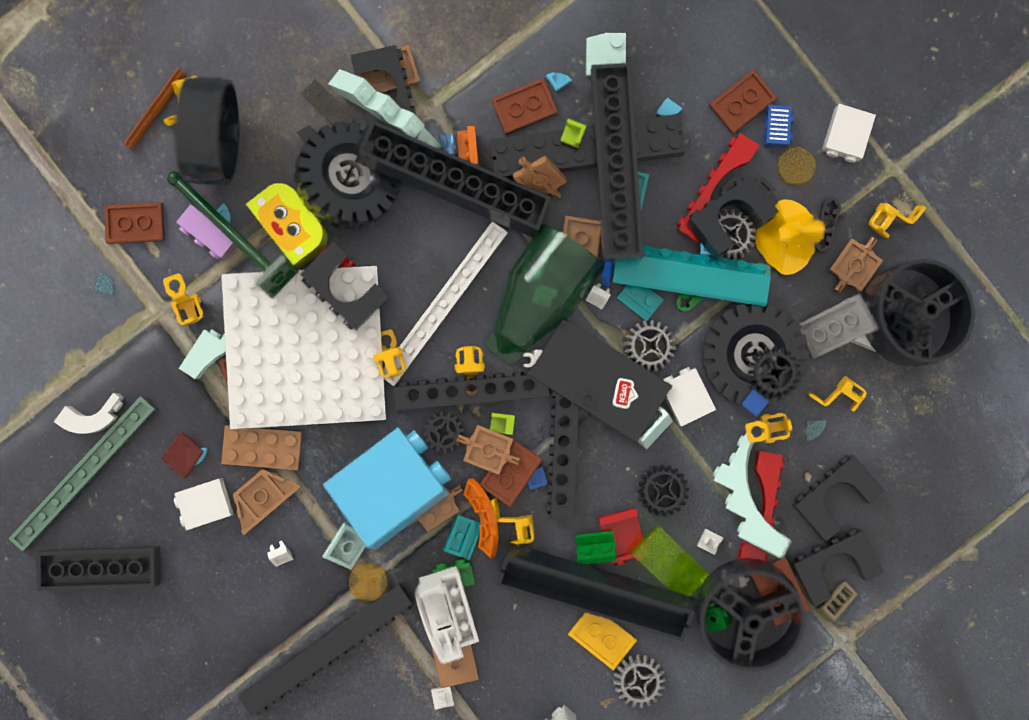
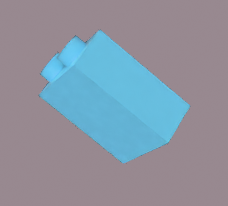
M395 429L323 484L368 548L377 550L450 494L444 486L445 483L451 480L450 476L438 461L429 466L421 455L428 449V446L415 430L407 435L401 429Z

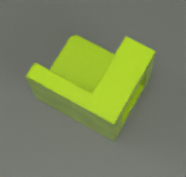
M568 119L560 142L579 148L586 125Z
M492 413L490 430L513 435L515 416Z

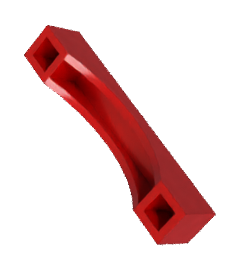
M741 133L737 138L733 136L727 145L730 147L727 154L722 153L717 161L720 165L717 169L713 168L707 177L710 179L707 185L702 184L697 192L700 195L697 201L692 200L688 206V215L686 217L682 216L677 223L679 227L677 232L695 244L699 240L687 226L690 219L689 215L697 209L699 211L704 209V205L710 201L711 194L717 183L729 172L747 165L760 146Z
M756 451L753 470L758 477L762 491L761 515L773 527V508L776 509L778 497L775 496L776 491L781 486L779 474L780 471H783L785 460L782 459L783 455ZM743 541L739 546L737 559L751 558L767 562L768 555L765 554V550L747 541Z

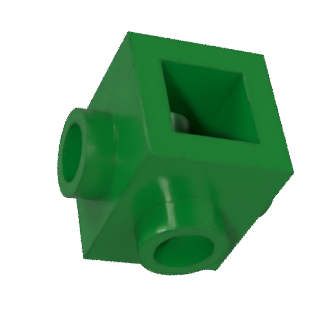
M714 600L709 601L704 617V623H706L709 632L727 629L732 622L731 614Z

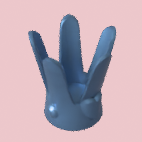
M457 131L451 136L449 132H446L445 136L438 134L443 150L450 154L458 155V147L456 145Z

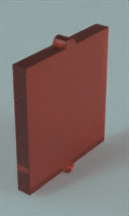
M180 432L162 457V460L171 467V470H175L180 476L186 478L204 451L195 444L194 440H190L185 434Z

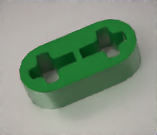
M681 294L676 300V308L681 312H687L704 297ZM688 297H690L692 300L688 302L689 307L687 308L684 306L682 308L680 306V304L682 303L680 300H686Z

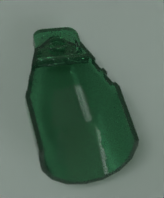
M541 224L539 231L530 240L509 271L495 325L486 341L487 348L508 363L517 362L527 349L560 325L564 318L567 319L573 315L604 269V264L570 237L548 225Z

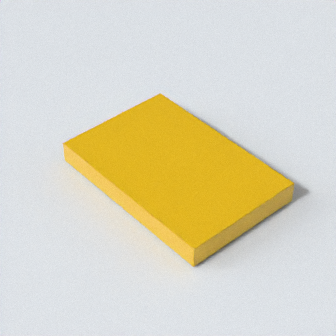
M585 612L568 633L570 637L613 671L637 641L635 637L616 622Z

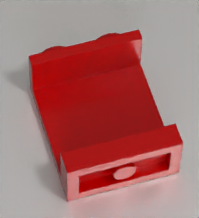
M635 507L598 517L601 531H613L617 561L610 563H615V566L625 564L627 559L633 558L634 561L645 558L644 555L649 554L645 546Z

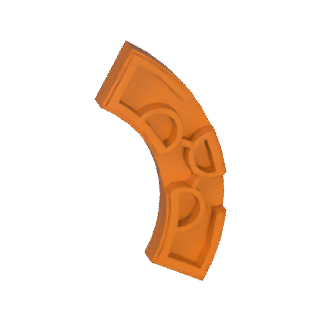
M470 478L467 481L463 495L471 503L475 513H478L480 518L478 548L488 557L493 558L496 556L498 547L496 515L483 488L474 478Z

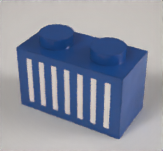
M768 105L765 109L763 147L786 148L789 143H792L793 131H790L791 124L794 122L792 106Z

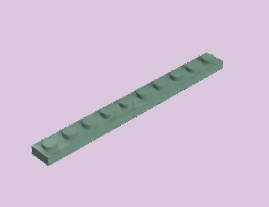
M140 396L8 539L22 552L26 551L149 418L156 408L143 396Z

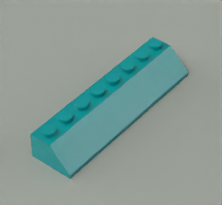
M648 245L643 246L644 257L642 260L614 262L613 283L753 305H767L771 278L770 266L762 263L755 264L743 260H730L724 257L714 260L713 257L705 254H691L686 251H672L667 248H653Z

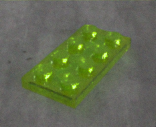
M659 525L630 552L669 590L690 596L709 576Z

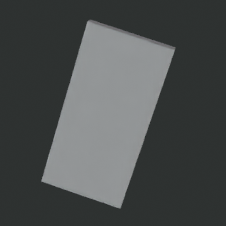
M860 293L799 323L802 327L800 331L802 335L805 334L808 342L805 345L813 359L878 329Z

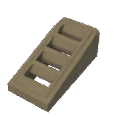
M845 580L830 593L831 599L819 604L816 608V611L829 623L835 622L858 595ZM842 589L849 595L848 598L841 592ZM837 595L844 601L843 603L836 598ZM832 601L838 607L837 609L831 604Z

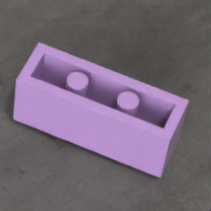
M191 204L176 222L181 226L179 230L187 236L192 234L195 237L194 241L202 248L207 246L211 249L209 253L216 259L221 257L225 260L236 247L202 212Z

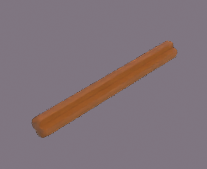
M177 68L124 141L126 147L131 150L135 148L174 93L172 82L185 78L186 74L182 70Z

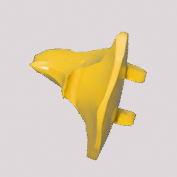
M784 199L775 205L779 211L775 218L760 229L759 227L757 228L755 242L758 251L769 265L782 275H791L800 271L808 264L815 252V243L820 242L823 238L825 228L823 222L814 220V216L804 206L793 200Z

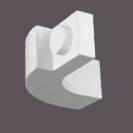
M113 393L102 409L92 416L83 415L72 406H65L54 422L63 429L73 433L87 434L103 431L119 419L114 412L120 410L125 397L119 393Z

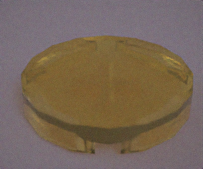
M792 147L784 151L777 162V172L780 178L791 185L806 183L811 179L816 169L813 155L801 147Z
M364 562L357 565L349 577V588L352 594L358 599L373 601L379 598L387 586V575L384 569L373 562Z

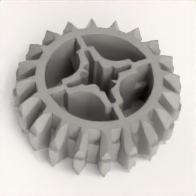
M726 209L723 211V216L719 212L718 221L722 229L727 233L736 229L733 232L734 238L731 237L730 239L734 242V246L737 245L739 248L729 250L724 255L727 259H730L731 255L732 260H737V255L743 258V252L748 254L750 252L748 247L754 246L749 240L756 239V236L750 234L754 233L756 229L749 228L753 222H746L748 219L747 215L741 218L742 212L739 211L735 215L734 209L730 211V215ZM730 220L737 224L734 227H728L721 222ZM741 227L744 231L743 243L741 242V238L738 235V231Z
M654 320L650 321L649 326L646 321H643L642 328L637 323L635 325L637 331L633 328L629 330L633 336L626 335V338L631 341L624 343V346H630V349H626L624 352H631L632 355L628 357L630 360L634 358L635 363H640L642 367L645 365L648 371H650V366H652L655 372L658 370L657 365L661 369L665 368L663 361L667 364L670 363L667 356L674 357L670 350H676V347L670 346V343H674L676 340H669L668 337L673 333H665L668 329L667 326L660 329L661 322H658L655 327ZM649 330L657 332L652 339L643 337L640 334L643 331ZM661 337L665 342L664 354L658 348V342ZM636 338L642 344V351L639 355L635 351ZM656 339L653 346L655 347L654 350L650 349L644 353L646 342L650 343ZM648 353H652L660 358L655 362L642 360Z
M636 654V660L634 661L632 656H629L630 662L628 664L625 660H622L624 667L617 666L621 673H614V677L619 679L614 680L613 684L620 685L615 688V692H621L619 698H625V704L632 700V707H635L637 702H639L640 708H643V702H646L649 707L651 706L649 700L652 699L655 703L657 702L655 695L662 697L659 689L665 690V686L660 684L666 682L665 677H660L664 674V671L658 670L660 668L659 663L653 665L655 662L653 658L647 662V655H644L643 659L640 660V655ZM637 666L647 667L653 673H640ZM632 669L633 677L627 681L628 683L624 684L627 672ZM636 673L642 680H644L642 681L643 689L638 683H635V681H637ZM655 678V683L652 690L649 693H647V684L652 682V679ZM627 689H638L642 696L632 695Z

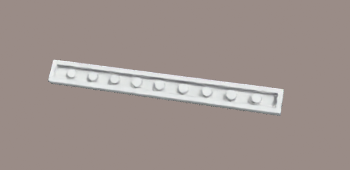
M493 221L399 346L404 354L402 357L406 364V370L508 234L507 231ZM397 355L394 357L397 371L403 370ZM385 366L383 368L384 374L387 375L388 372ZM406 371L399 376L384 379L395 386Z

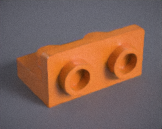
M467 126V131H457L458 157L478 165L475 126Z

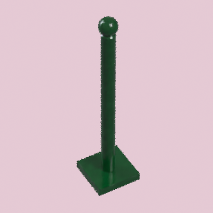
M172 171L168 174V183L175 186L264 272L254 284L270 298H274L298 273L299 270L283 255L271 264L198 192L185 182L179 172Z

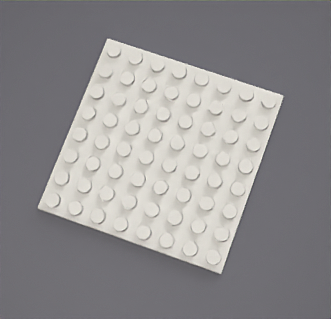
M377 266L337 268L329 281L332 295L337 300L347 303L360 299L375 283L378 285ZM299 270L274 298H270L254 284L264 272L222 274L230 429L386 420L384 378L379 372L378 364L374 362V354L382 352L380 308L358 330L354 328L350 330L343 323L345 319L340 314L336 316L329 309L331 305L327 301L323 303L315 295L317 291L313 287L309 289L302 283L303 277L300 274L304 270Z

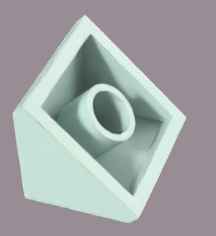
M346 521L342 524L323 557L348 569H352L366 545L353 526Z

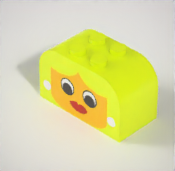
M276 183L267 187L246 203V205L290 262L300 269L315 258L324 246L326 247L328 240L327 232L320 223L321 220L315 217L317 212L314 209L308 211L303 203L306 200L304 197L299 198V195L290 186Z

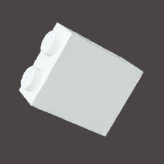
M838 104L834 109L822 151L827 152L826 155L831 157H843L845 161L850 163L859 162L863 159L876 115Z
M690 367L679 371V376L673 378L671 375L663 379L673 385L665 399L679 427L716 410L696 368L690 369Z
M223 478L175 493L174 503L176 508L180 509V522L186 530L234 515Z

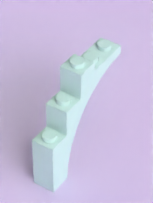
M339 69L328 83L339 96L362 107L390 128L439 149L442 147L424 128L425 125L414 113L400 108L390 96L377 92L364 78Z
M213 329L210 332L204 330L179 369L194 379H200L213 363L226 355L225 334L220 339L221 334Z
M745 434L738 441L737 446L739 448L737 452H733L729 459L730 466L722 463L720 467L717 466L713 474V477H715L714 481L734 491L733 494L728 495L725 504L727 505V510L746 519L738 527V536L783 559L791 541L776 532L764 520L752 499L748 483V463L754 442H748L747 434Z

